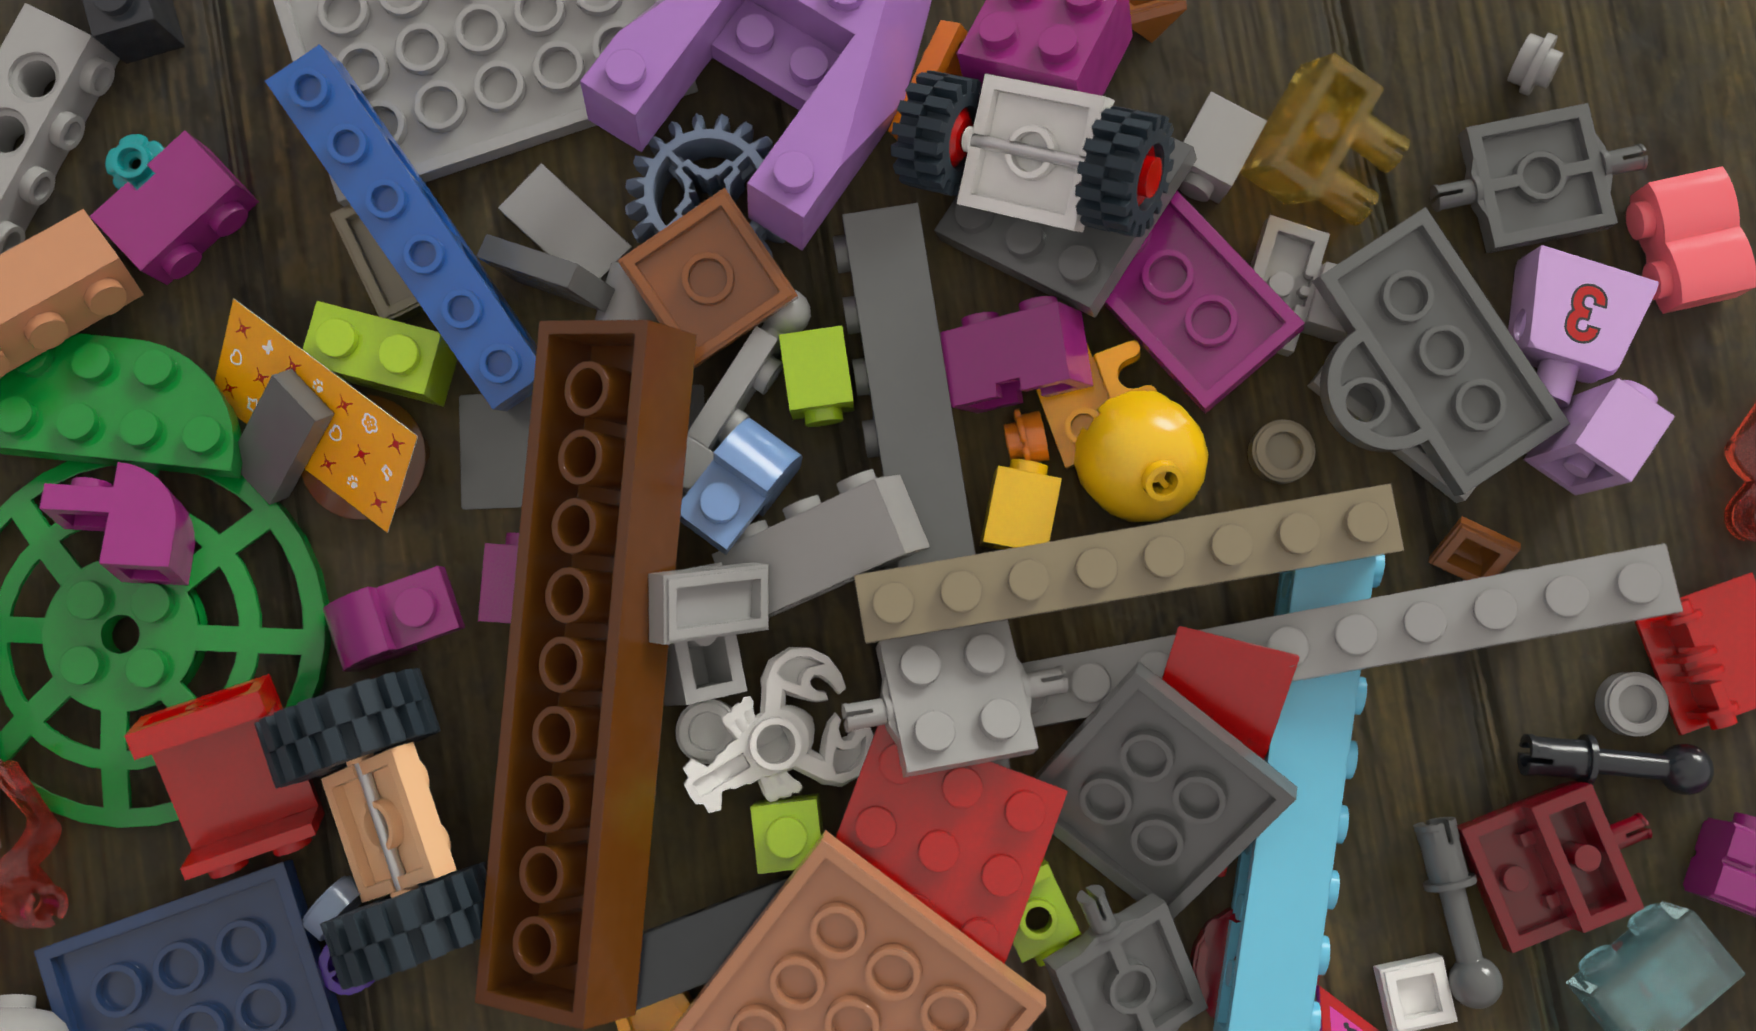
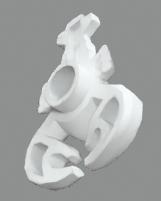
M788 647L768 660L760 677V713L754 714V702L751 696L743 697L742 702L736 703L731 708V712H727L722 718L724 727L734 740L726 744L725 749L715 756V760L710 765L705 766L690 759L683 767L687 775V779L683 784L695 804H704L708 813L721 810L722 791L729 788L736 789L745 784H752L757 780L763 795L768 801L774 802L778 801L779 798L790 797L792 793H799L803 788L801 783L788 773L792 769L816 780L822 785L842 787L858 778L874 736L871 728L851 730L847 736L841 737L839 732L841 719L835 712L826 723L820 750L817 753L811 749L815 731L813 717L801 708L786 705V695L811 702L828 700L825 691L815 690L811 686L810 681L814 677L821 678L827 682L837 694L846 689L841 672L828 656L810 647Z

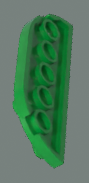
M76 333L60 345L48 349L0 378V454L117 466L118 462L151 470L238 479L241 477L243 463L238 443L241 437V430L233 407L227 402L220 388L206 372L189 358L166 346L138 339Z

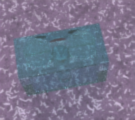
M1662 901L1660 904L1648 905L1644 907L1645 909L1635 913L1628 921L1627 927L1629 930L1611 945L1597 947L1585 955L1578 965L1580 971L1570 978L1566 984L1605 1031H1679L1746 974L1693 910Z

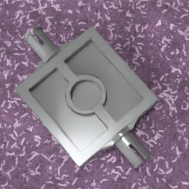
M1008 620L879 641L876 647L882 676L879 699L842 704V718L846 719L844 722L846 732L885 725L886 730L897 745L903 778L1033 754L1039 747L1030 714L1031 698L1067 693L1068 679H1062L1066 674L1062 665L1026 673L1016 656Z

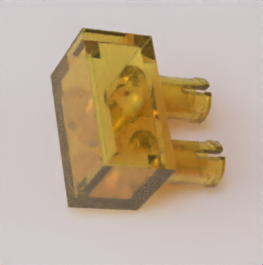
M1332 53L1299 66L1239 173L1286 205L1318 200L1343 217L1348 224L1355 227L1361 224L1373 211L1366 207L1364 203L1368 202L1371 205H1376L1379 194L1339 168L1347 152L1351 148L1377 166L1378 170L1387 173L1395 168L1404 157L1396 152L1395 149L1399 148L1403 152L1407 151L1410 140L1370 114L1384 87L1336 53Z

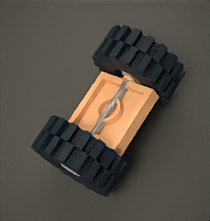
M412 668L405 669L397 673L392 672L372 680L367 679L342 689L338 688L326 692L322 696L301 701L295 706L283 708L274 712L273 715L263 717L259 722H255V729L276 789L305 782L312 778H318L340 770L322 778L321 781L357 889L360 893L361 902L364 903L390 894V896L358 907L320 924L341 989L358 987L373 980L376 981L388 977L393 973L410 969L430 959L433 960L452 950L462 948L473 943L475 940L481 939L487 879L486 862L460 870L456 869L451 854V842L448 832L440 822L429 789L428 772L419 760L414 745L415 742L424 740L441 731L420 668L413 670Z

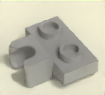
M1269 215L1263 223L1250 266L1305 322L1302 333L1331 342H1339L1347 336V333L1312 282L1337 265L1331 262L1321 264L1330 234ZM1299 334L1277 353L1287 357L1294 353Z

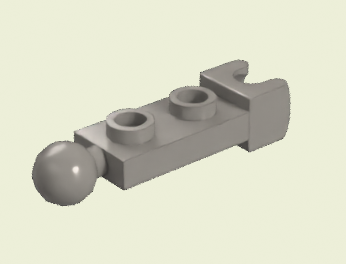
M795 290L798 299L765 320L761 328L758 326L754 328L689 429L683 492L687 493L713 461L714 451L741 422L750 417L743 410L756 390L764 395L778 377L783 367V362L777 359L781 353L779 335L803 331L811 317L807 298L799 291Z

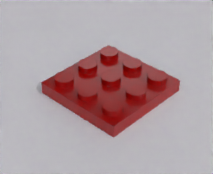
M879 725L874 733L836 838L1005 964L1068 791L992 761L903 778L897 745L886 730V726Z

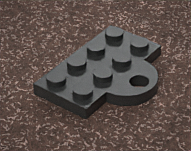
M1426 207L1312 281L1347 333V336L1334 346L1325 360L1320 376V398L1324 412L1331 425L1350 443L1374 452H1395L1420 444L1453 495L1458 496L1466 494L1570 424ZM1353 387L1365 388L1375 399L1376 410L1368 422L1356 420L1347 409L1346 398Z

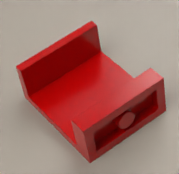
M270 674L142 716L124 735L134 760L152 754L192 849L180 868L185 880L208 873L212 879L230 875L246 866L249 858L269 851H273L275 856H283L298 851L313 840L312 836L316 835L325 812L312 779L276 789L254 725L255 722H259L263 717L273 715L274 712L283 709Z

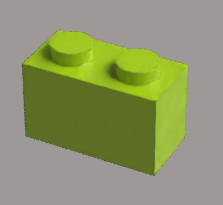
M320 301L316 302L303 350L345 382L443 407L457 362V357L437 331Z

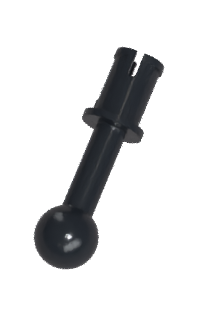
M1523 734L1519 746L1521 748H1530V753L1518 752L1517 755L1518 769L1524 776L1541 775L1574 778L1577 782L1590 783L1592 785L1596 781L1598 774L1661 780L1669 790L1681 795H1694L1704 791L1710 785L1714 776V766L1710 756L1700 747L1687 743L1672 745L1662 754L1601 749L1596 738L1589 734H1581L1577 739Z

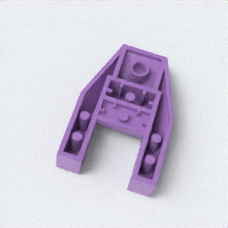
M659 0L617 32L580 80L588 120L642 152L711 58H714L800 111L747 183L748 218L800 250H803L890 127L897 113L900 100H905V90L911 82L932 0Z

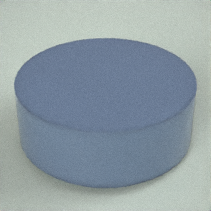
M351 875L343 876L332 884L311 906L303 918V927L320 942L325 940L320 926L321 923L356 909L362 903L355 880Z

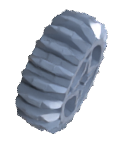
M696 113L692 119L694 131L684 134L681 126L677 122L671 121L668 128L673 140L665 144L660 138L653 136L648 144L655 155L654 159L646 156H635L633 161L636 170L644 177L631 178L626 181L628 193L638 198L625 206L626 214L630 220L641 221L632 230L636 241L644 243L700 205L701 202L695 186L703 194L706 192L711 197L725 188L736 204L740 195L745 191L744 183L756 172L774 147L772 140L765 136L752 143L754 131L752 125L747 123V121L741 124L732 134L729 118L723 114L718 116L714 129H707L703 116ZM711 157L726 159L721 165L711 169L699 168L692 163L699 159ZM674 177L685 194L682 202L674 210L677 216L666 226L662 219V199L668 183ZM752 220L750 226L773 258L772 251L764 241L767 239L775 243H785L786 240Z

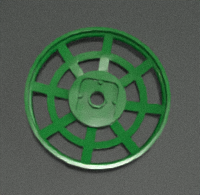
M67 461L40 474L15 492L0 507V534L13 520L29 543V546L19 555L8 572L0 590V691L7 707L14 715L0 731V777L16 792L42 808L81 823L126 828L158 826L178 821L179 818L172 802L153 807L132 808L130 770L156 766L152 754L134 760L124 737L129 731L130 712L147 710L161 704L168 708L197 698L187 685L199 670L206 651L237 652L233 669L224 689L252 680L258 668L260 653L301 655L298 675L285 708L295 706L297 703L309 698L319 697L325 681L331 647V633L323 612V608L329 604L323 572L308 538L288 510L280 502L269 505L242 475L240 479L199 475L212 480L237 495L252 511L221 534L209 524L188 513L193 523L195 541L202 547L193 555L188 586L121 582L100 565L99 561L82 568L62 542L81 530L63 529L57 523L51 526L34 499L43 493L44 483L58 484L79 473L111 465ZM145 469L158 478L160 470ZM270 530L281 544L294 572L302 605L303 629L262 628V612L257 589L245 563L238 554ZM42 561L61 586L53 597L45 618L13 617L14 608L23 585L35 566ZM219 568L225 574L234 594L239 616V626L208 625L205 608L197 591L194 589ZM129 616L137 623L140 635L136 646L124 653L114 644L113 630L119 620ZM11 642L43 644L46 663L53 676L29 701L25 697L15 675L11 656ZM71 697L85 706L100 710V749L71 740L53 729L47 721ZM33 737L39 744L64 759L86 767L101 769L104 807L81 804L53 794L26 778L10 761Z

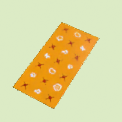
M233 298L215 383L220 388L227 402L233 407L236 416L247 424L271 376L293 369L334 413L305 470L388 533L418 436Z

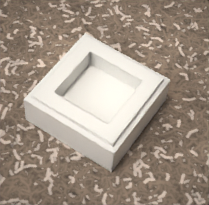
M1431 953L1373 966L1388 1031H1416L1458 1022L1443 956Z

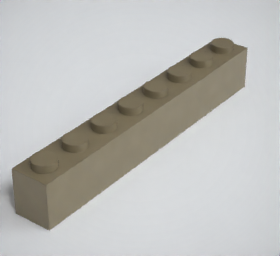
M1391 484L864 573L854 575L865 643L869 644L883 640L1382 556L1404 551L1392 486Z

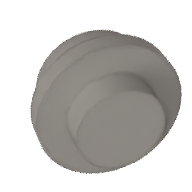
M1530 33L1525 40L1507 81L1521 86L1519 93L1529 96L1535 85L1546 89L1550 84L1564 55L1563 52L1554 49L1558 39L1557 35L1548 33L1543 38Z

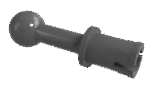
M1456 817L1426 820L1427 825L1424 822L1416 823L1413 825L1420 844L1428 880L1423 882L1424 891L1439 892L1456 962L1452 965L1448 975L1451 993L1458 1002L1466 1007L1473 1009L1487 1008L1500 998L1503 990V978L1497 966L1482 955L1465 889L1476 884L1477 878L1475 873H1470L1467 870L1459 839L1460 835Z

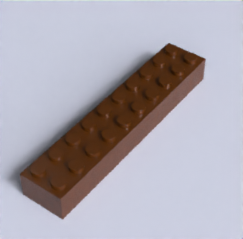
M648 319L539 321L475 1003L580 1030L636 1015L669 644L662 645L649 642L648 573L676 570L697 337L696 334Z

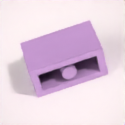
M1617 378L1572 396L1570 405L1560 408L1570 424L1530 450L1523 460L1575 496L1632 482L1675 416L1657 404V396L1647 387L1634 381Z

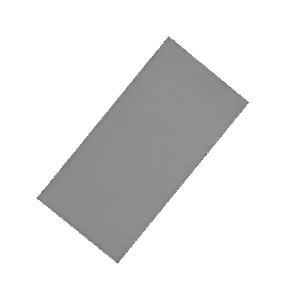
M542 163L498 207L512 223L546 254L577 263L604 282H606L611 263L618 262L617 260L633 250L619 234Z
M751 562L648 573L649 642L667 645L769 630L768 564Z

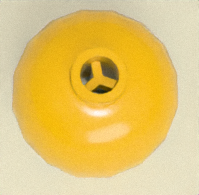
M1128 391L1106 400L1096 409L1100 415L1091 422L1088 430L1082 427L1076 438L1074 465L1081 485L1102 509L1111 515L1129 522H1155L1179 513L1194 500L1205 479L1209 454L1199 425L1180 404L1171 401L1167 396L1156 391Z

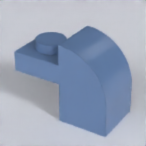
M751 418L745 419L714 451L713 461L683 497L680 522L727 555L757 514L765 515L799 471L803 456Z

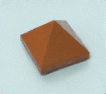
M1129 0L1132 29L1151 43L1187 9L1186 0Z
M1461 516L1429 556L1428 563L1464 580L1498 575L1520 551L1521 543Z

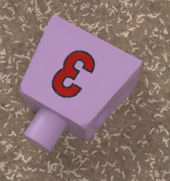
M1541 245L1517 261L1508 331L1532 367L1538 368V376L1558 406L1565 408L1570 405L1576 380L1584 383H1593L1613 375L1620 367L1657 291L1659 282Z

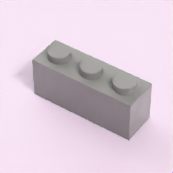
M873 469L848 477L836 484L840 492L838 496L821 503L819 495L795 502L782 509L786 520L769 528L766 520L750 524L727 555L718 551L711 554L715 563L722 562V565L751 562L768 564V614L770 618L854 581V575L875 572L927 549L930 545L900 475L876 478Z

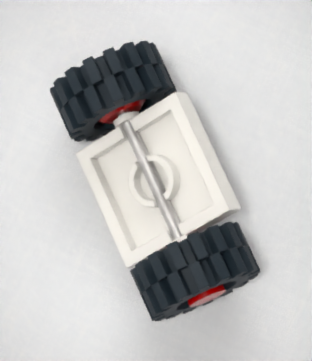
M927 70V73L921 72L916 76V83L910 82L905 92L908 101L900 100L897 111L902 115L900 123L893 122L892 134L898 135V140L891 145V156L898 157L893 164L895 174L900 175L899 181L902 184L945 195L958 196L957 204L1078 232H1083L1086 225L1090 228L1134 238L1142 237L1145 235V229L1150 230L1154 224V214L1160 213L1163 206L1160 198L1162 193L1167 194L1170 182H1166L1168 172L1173 171L1174 159H1170V154L1175 149V138H1170L1174 128L1172 123L1168 122L1169 118L1167 116L1113 106L1114 100L1105 96L985 74L983 85L981 86L982 82L978 79Z

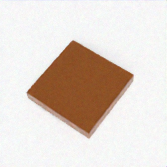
M725 188L617 260L659 323L697 335L694 369L798 299L797 293Z

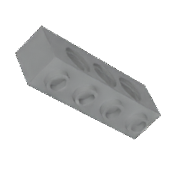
M27 3L24 4L0 47V254L25 241V231L39 205L43 204L52 194L57 172L68 152L74 149L81 141L85 131V122L99 96L105 94L110 88L115 75L114 69L120 60L92 35ZM55 80L52 90L43 96L46 86ZM25 134L21 146L13 151L16 140Z

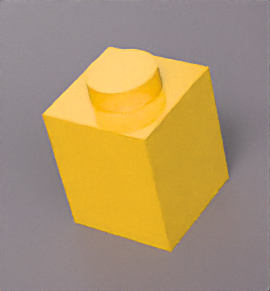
M1011 459L1010 467L998 465L993 475L979 546L1005 550L1050 542L1062 478L1048 476V466L1035 461Z

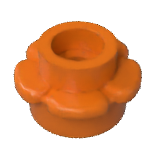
M1015 409L1013 412L1015 422L1003 425L1010 461L1011 459H1024L1035 462L1049 460L1048 445L1040 411L1021 414L1020 409Z

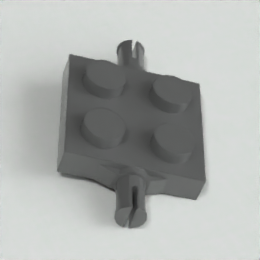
M1588 103L1466 127L1458 135L1466 168L1465 180L1432 185L1430 188V200H1437L1431 206L1435 212H1439L1444 209L1470 204L1478 217L1486 254L1607 230L1618 223L1611 197L1613 175L1645 170L1648 165V155L1639 156L1647 150L1643 144H1636L1631 147L1607 151L1605 145L1595 133Z
M1091 885L1086 887L1088 894L1083 890L1077 894L1076 899L1081 905L1088 922V930L1081 937L1043 959L1073 1031H1177L1182 1024L1208 1008L1164 900L1152 892L1123 911L1113 914L1102 886Z

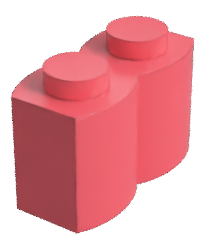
M1723 166L1649 182L1630 195V204L1626 210V225L1632 238L1639 240L1646 254V264L1643 268L1642 276L1659 282L1652 300L1656 301L1662 314L1737 298L1756 288L1755 259L1749 241L1740 227V214L1736 193L1731 179Z

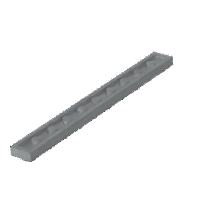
M1664 543L1199 631L1298 655L1300 659L1292 682L1672 615L1682 612L1683 608L1667 546ZM1175 635L1021 663L1026 673L1062 665L1066 672L1062 679H1068L1067 693L1031 698L1030 714L1033 727L1037 728L1086 719L1138 662L1162 679Z

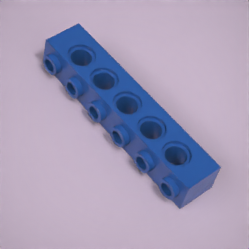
M319 44L265 80L493 410L508 411L532 395L537 351L536 343L344 65Z

